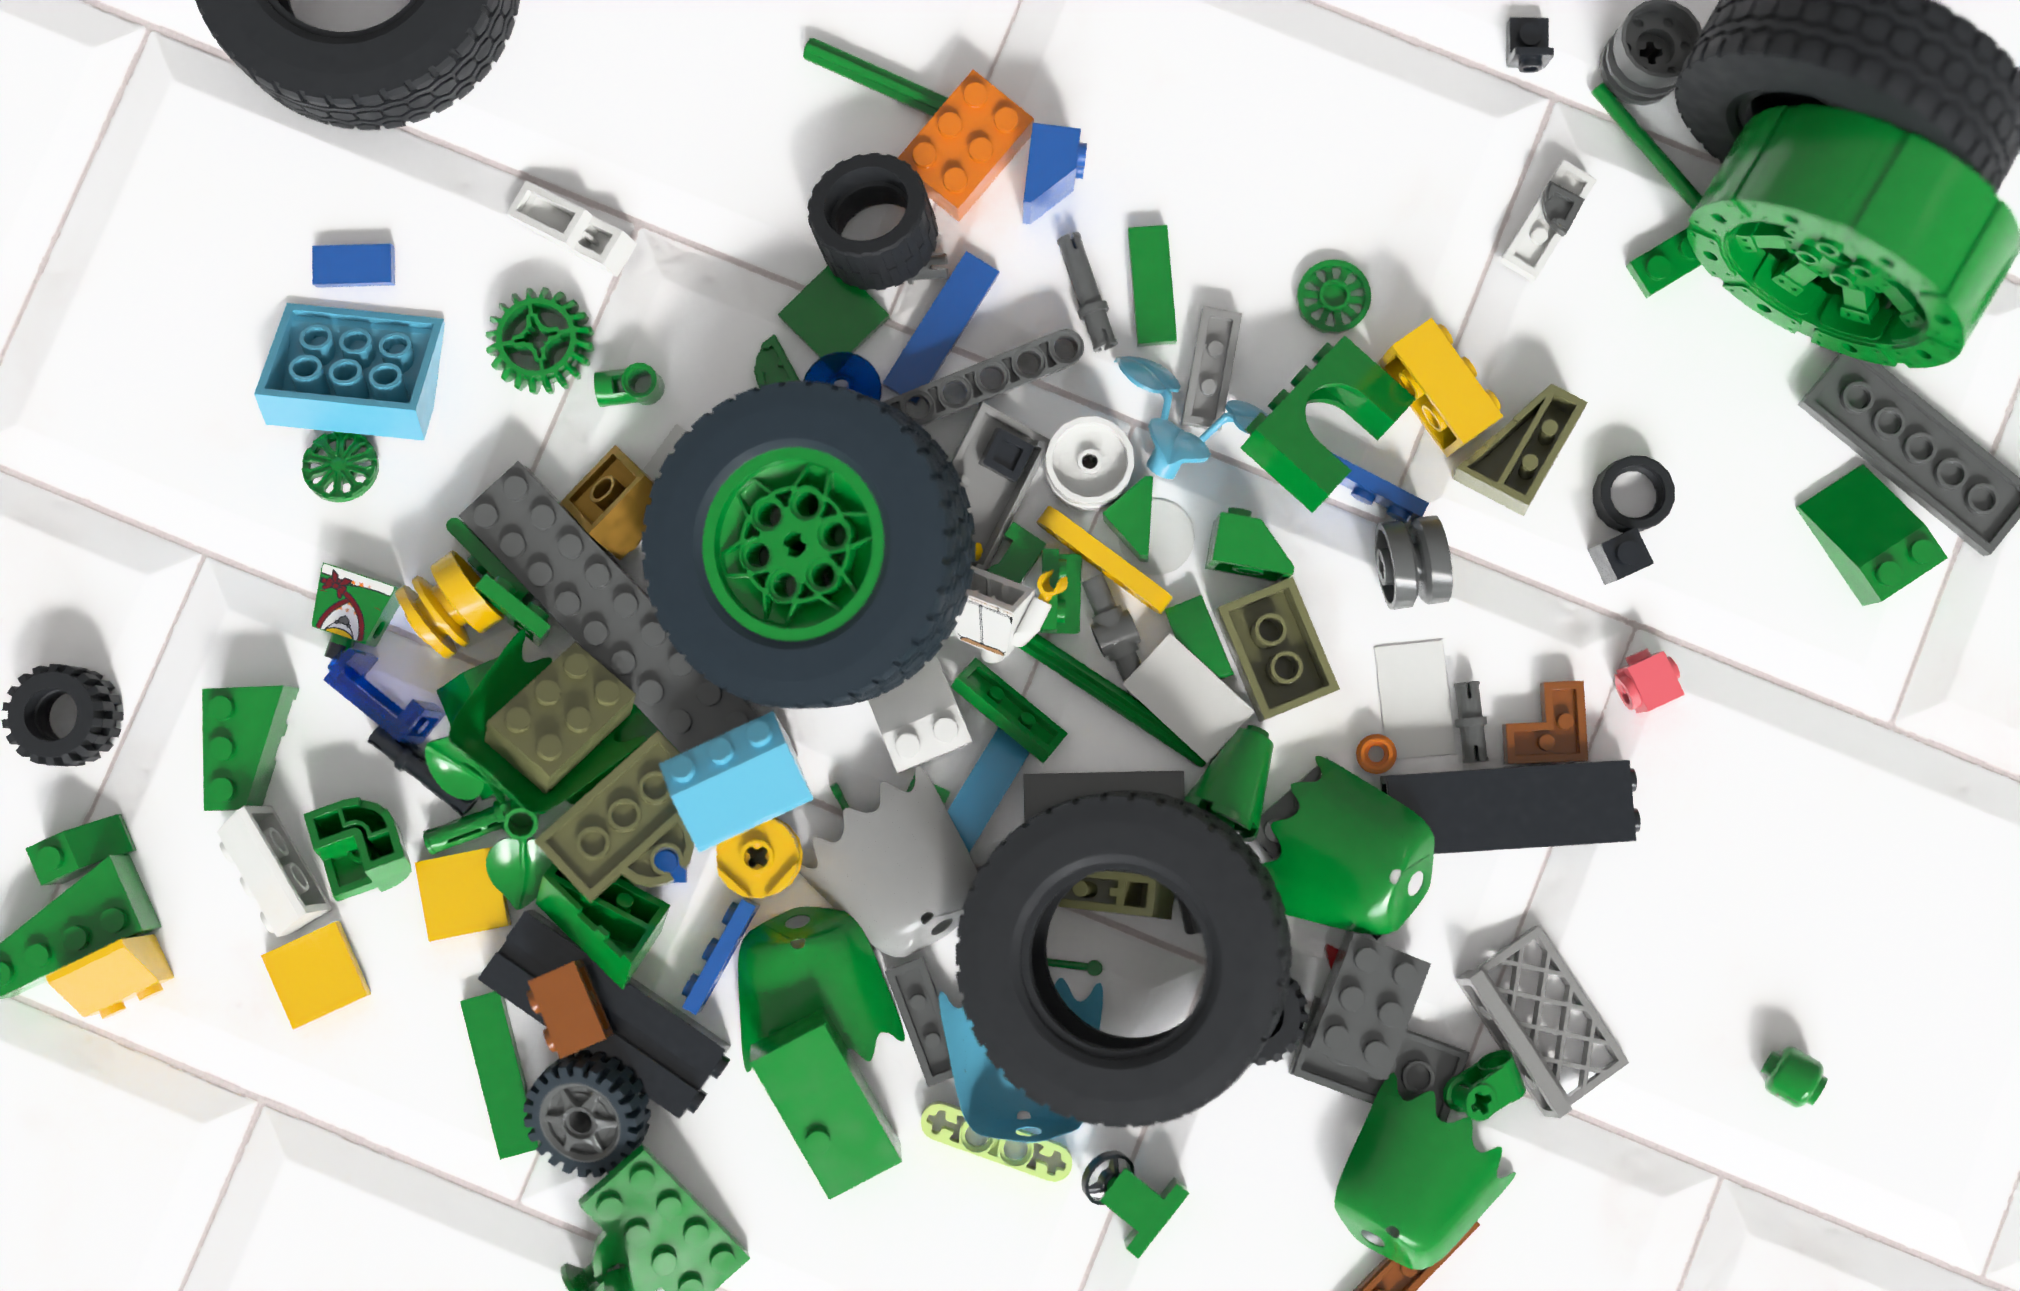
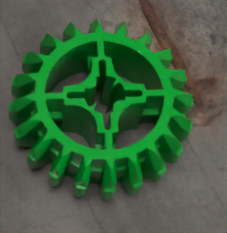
M543 287L539 297H537L532 288H527L525 292L526 299L524 300L517 293H512L511 300L514 305L509 308L506 304L499 303L498 307L504 315L502 318L497 316L490 317V322L497 327V330L485 332V336L489 340L496 342L486 347V352L490 356L496 357L492 361L491 366L496 371L503 370L501 379L506 383L514 380V388L518 391L524 390L528 385L529 392L533 395H538L543 384L545 391L550 395L555 392V382H558L562 388L568 389L570 385L566 377L571 374L575 379H581L582 374L576 367L578 364L588 367L591 363L582 354L583 352H592L595 349L592 342L585 340L594 335L592 327L584 326L589 320L588 315L585 312H578L580 305L574 299L566 303L567 296L561 291H558L552 298L550 289ZM541 313H552L561 316L566 320L569 328L561 330L558 326L547 327ZM526 319L525 329L521 333L513 335L518 325ZM541 332L548 340L547 342L542 341L545 345L540 347L539 350L533 342L538 341L536 338ZM568 347L562 359L554 365L556 352L559 349ZM512 354L533 355L534 361L539 365V370H528L518 366Z

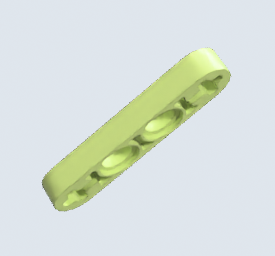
M936 1101L926 1106L922 1113L920 1122L922 1131L934 1141L1046 1181H1062L1072 1170L1073 1162L1070 1151L1065 1145L1050 1139L1037 1142V1144L1042 1145L1039 1149V1154L1051 1157L1054 1151L1060 1152V1159L1065 1163L1063 1168L1056 1167L1054 1172H1049L1047 1163L1037 1158L1035 1167L1027 1165L1033 1157L1034 1143H1027V1152L1022 1158L1011 1159L1004 1152V1144L1007 1140L989 1137L983 1145L976 1146L969 1143L965 1135L969 1127L966 1120L960 1126L958 1140L951 1138L954 1133L953 1128L942 1126L940 1131L932 1129L933 1122L927 1119L929 1115L936 1116L938 1110L946 1112L945 1119L947 1121L957 1124V1116L964 1117L961 1107L947 1102ZM1023 1129L1016 1131L1017 1134L1022 1136L1037 1135Z

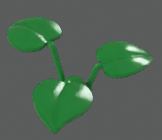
M448 736L429 741L425 746L427 766L437 784L446 793L461 800H472L481 794L486 783L499 802L500 810L505 812L504 829L510 837L500 839L489 850L486 858V870L493 885L509 900L516 910L523 909L537 898L542 877L552 864V861L534 843L536 838L528 839L537 831L539 813L526 811L514 801L511 803L507 802L503 793L487 781L450 743ZM622 758L566 801L572 805L576 804L621 764L624 759ZM522 803L523 806L529 808V805Z

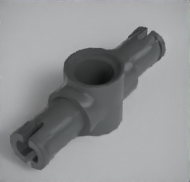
M1100 574L1082 582L1095 615L1091 617L1094 623L1090 624L1102 656L1104 658L1108 656L1110 662H1115L1122 681L1125 682L1141 665L1136 652L1139 650L1138 643L1141 642V639L1127 609L1123 610L1121 605H1116L1104 575Z

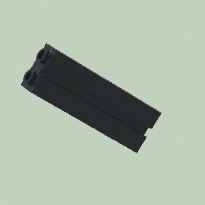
M1630 760L1380 776L1381 791L1414 811L1431 828L1434 835V854L1637 841L1636 832H1639L1641 828L1640 814L1638 809L1634 808L1633 792L1637 789V775L1635 769L1630 768Z
M534 909L524 911L507 935V940L500 950L494 954L478 977V980L546 1027L541 1013L536 1014L529 1003L527 991L531 989L528 981L573 961L583 959L614 1035L580 1051H589L590 1057L596 1052L605 1054L604 1063H607L612 1057L619 1060L620 1063L617 1069L622 1072L628 1067L634 1073L629 1080L631 1082L637 1079L641 1081L643 1088L640 1092L642 1094L647 1093L649 1099L678 1119L687 1110L694 1114L708 1094L702 1090L708 1079L712 1076L717 1080L731 1061L726 1056L731 1045L633 977H631L622 990L555 923Z

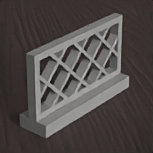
M1540 925L1534 926L1473 970H1467L1455 979L1501 1050H1509L1512 1053L1527 1091L1545 1117L1562 1118L1573 1110L1571 1105L1630 1063ZM1534 939L1543 951L1540 967L1522 963L1524 947ZM1515 953L1514 961L1507 960L1508 957ZM1550 963L1555 970L1549 969ZM1499 964L1512 966L1509 989L1497 987L1488 972ZM1521 969L1539 972L1536 995L1518 992ZM1548 975L1560 977L1564 983L1563 1001L1545 998ZM1502 994L1508 995L1507 1001ZM1517 997L1535 1001L1532 1024L1520 1022L1515 1015ZM1572 997L1578 1005L1572 1004ZM1544 1003L1562 1007L1558 1030L1540 1026ZM1571 1009L1582 1011L1587 1018L1585 1036L1567 1032ZM1524 1028L1531 1029L1530 1036ZM1539 1031L1557 1035L1554 1058L1542 1056L1537 1049ZM1595 1032L1600 1039L1594 1038ZM1566 1037L1584 1041L1581 1064L1563 1061ZM1593 1043L1604 1045L1614 1059L1602 1069L1590 1067ZM1547 1062L1553 1064L1552 1070L1547 1064ZM1562 1066L1580 1069L1578 1086L1568 1094L1560 1084ZM1589 1072L1596 1073L1588 1079Z

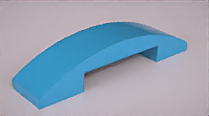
M999 727L948 809V813L969 853L1029 755V752Z

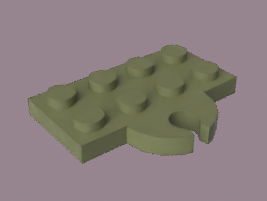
M659 730L534 840L537 847L590 903L621 875L636 885L649 888L664 886L674 882L670 872L661 871L654 863L656 855L662 850L674 851L679 858V866L687 870L691 863L694 842L670 796L659 763L680 753Z

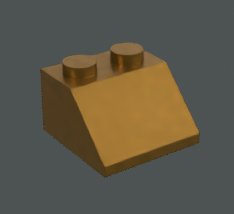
M615 445L569 492L561 503L591 537L621 561L629 552L637 548L642 539V532H646V525L643 524L646 505L651 504L652 498L649 495L654 481Z

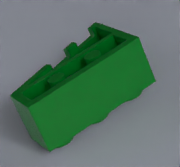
M278 685L202 689L203 811H237L243 806H263L277 762L275 756L281 737H285L288 727L286 721L292 702L296 700L300 688Z

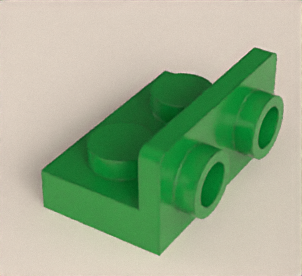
M1043 548L1041 575L1054 570L1049 579L1051 587L1055 589L1060 578L1065 576L1068 579V585L1065 591L1051 597L1049 604L1052 607L1040 629V633L1078 634L1080 632L1082 556L1079 554H1059V549Z

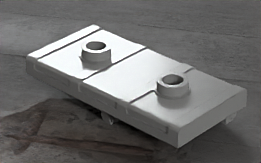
M980 402L960 445L953 454L951 462L962 480L959 484L965 487L971 505L968 508V513L973 514L975 527L972 541L979 542L983 548L981 558L976 562H971V565L986 571L1047 452L1050 439L990 405ZM995 428H1002L1034 446L1017 482H1011L978 464Z

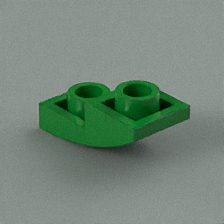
M1202 594L1165 609L1174 636L1220 680L1234 675Z

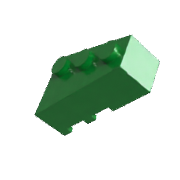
M553 863L542 877L535 903L622 990L662 932L671 906L621 878H618L590 903Z

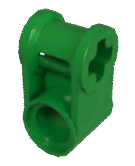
M1497 1050L1484 1055L1477 1063L1457 1076L1452 1077L1444 1087L1443 1098L1447 1107L1453 1111L1465 1112L1468 1117L1475 1121H1484L1503 1107L1523 1097L1526 1093V1086L1512 1053L1509 1050Z

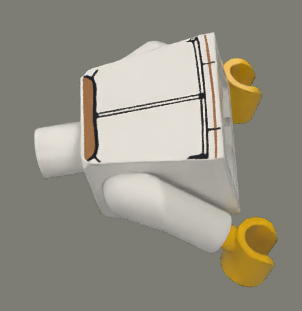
M976 542L975 562L981 558L983 553L982 545L979 542ZM971 565V569H975L971 589L966 590L965 595L968 596L962 615H957L955 619L958 622L955 627L957 637L965 643L981 648V658L985 662H1000L1016 647L1025 646L1039 632L1052 607L1049 604L1051 597L1065 591L1068 585L1067 577L1060 578L1056 588L1053 589L1049 579L1054 570L1040 575L1037 581L1040 594L1037 598L1034 596L1035 589Z

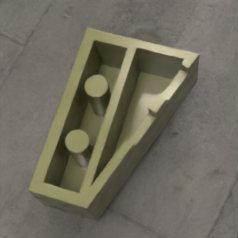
M1550 384L1515 415L1513 420L1489 438L1470 458L1463 461L1456 468L1453 480L1525 516L1580 420L1588 402L1554 384Z

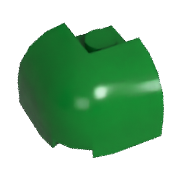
M355 797L344 799L303 814L313 850L323 861L333 898L337 902L378 888L382 893L403 882L412 872L400 828L388 809H385L378 803Z

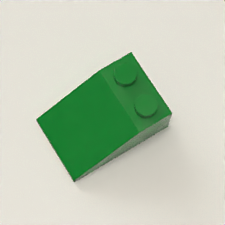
M1864 464L1859 465L1795 507L1862 606L1883 602L1948 559L1926 524Z

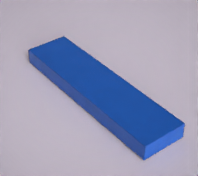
M966 251L884 379L883 386L900 395L932 382L1000 275V271ZM912 398L909 402L917 406L921 398Z

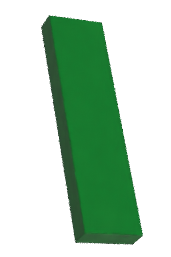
M493 991L461 1000L460 1005L499 1160L534 1151L541 1142L540 1140L530 1141L528 1133L533 1127H525L524 1118L528 1114L523 1112L524 1103L528 1099L526 1097L528 1088L505 998Z

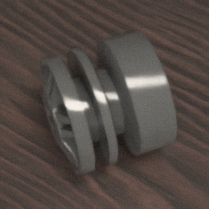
M1650 0L1641 3L1630 11L1601 52L1599 69L1604 84L1616 97L1629 104L1645 106L1660 102L1675 89L1681 67L1702 31L1700 22L1689 9L1675 1Z

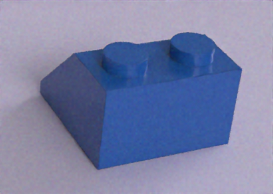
M1033 123L1023 199L1022 224L1031 225L1074 192L1075 179H1083L1087 143L1080 142L1081 128Z

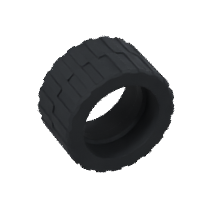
M858 154L850 159L838 162L832 169L827 170L812 190V196L808 200L807 206L809 211L807 216L808 223L826 264L836 277L842 279L843 283L849 286H856L862 290H886V288L897 287L904 284L903 282L914 278L931 260L930 257L935 252L937 246L938 226L936 217L920 175L906 161H901L896 156L890 154ZM891 204L906 209L900 222L892 230L880 237L870 240H851L841 236L851 218L868 207Z

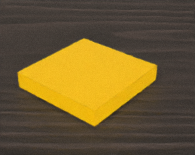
M492 847L414 862L429 942L512 925L507 898L493 885L486 870V858Z
M340 921L328 924L261 955L293 1030L371 995Z

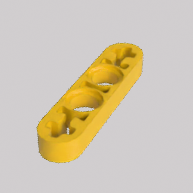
M1047 506L1036 521L1048 534L1075 554L1081 555L1083 560L1154 612L1162 614L1173 599L1161 586L1055 508Z

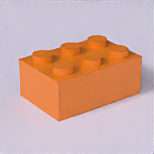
M973 69L897 159L910 164L912 169L920 175L928 197L960 222L1031 138L1034 118Z

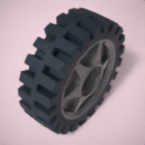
M580 1051L577 1055L573 1053L564 1058L557 1059L533 1083L526 1095L528 1099L524 1103L523 1112L528 1113L524 1118L525 1127H533L528 1133V1137L531 1142L538 1140L541 1142L536 1148L538 1153L542 1156L549 1152L552 1156L548 1163L554 1167L560 1161L563 1162L562 1171L567 1174H571L577 1168V1177L586 1178L592 1172L593 1178L602 1177L606 1172L609 1173L641 1145L650 1127L648 1121L651 1118V1109L646 1108L650 1102L647 1093L638 1094L643 1088L641 1081L637 1079L631 1082L629 1078L634 1072L628 1067L622 1072L619 1071L617 1068L620 1061L613 1057L607 1063H604L605 1054L596 1052L590 1057L589 1051Z

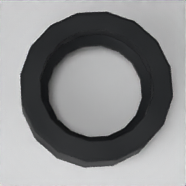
M1630 455L1613 462L1598 475L1593 486V505L1598 517L1608 527L1621 533L1636 527L1641 532L1660 524L1670 514L1675 502V485L1669 471L1659 461L1647 456ZM1626 472L1644 474L1652 482L1656 491V502L1653 509L1639 518L1627 517L1621 514L1615 508L1611 499V487L1614 480Z

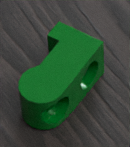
M1013 521L1004 534V539L1011 543L1010 547L1000 562L990 566L986 571L1022 584L1042 555L1043 548H1046L1047 543Z

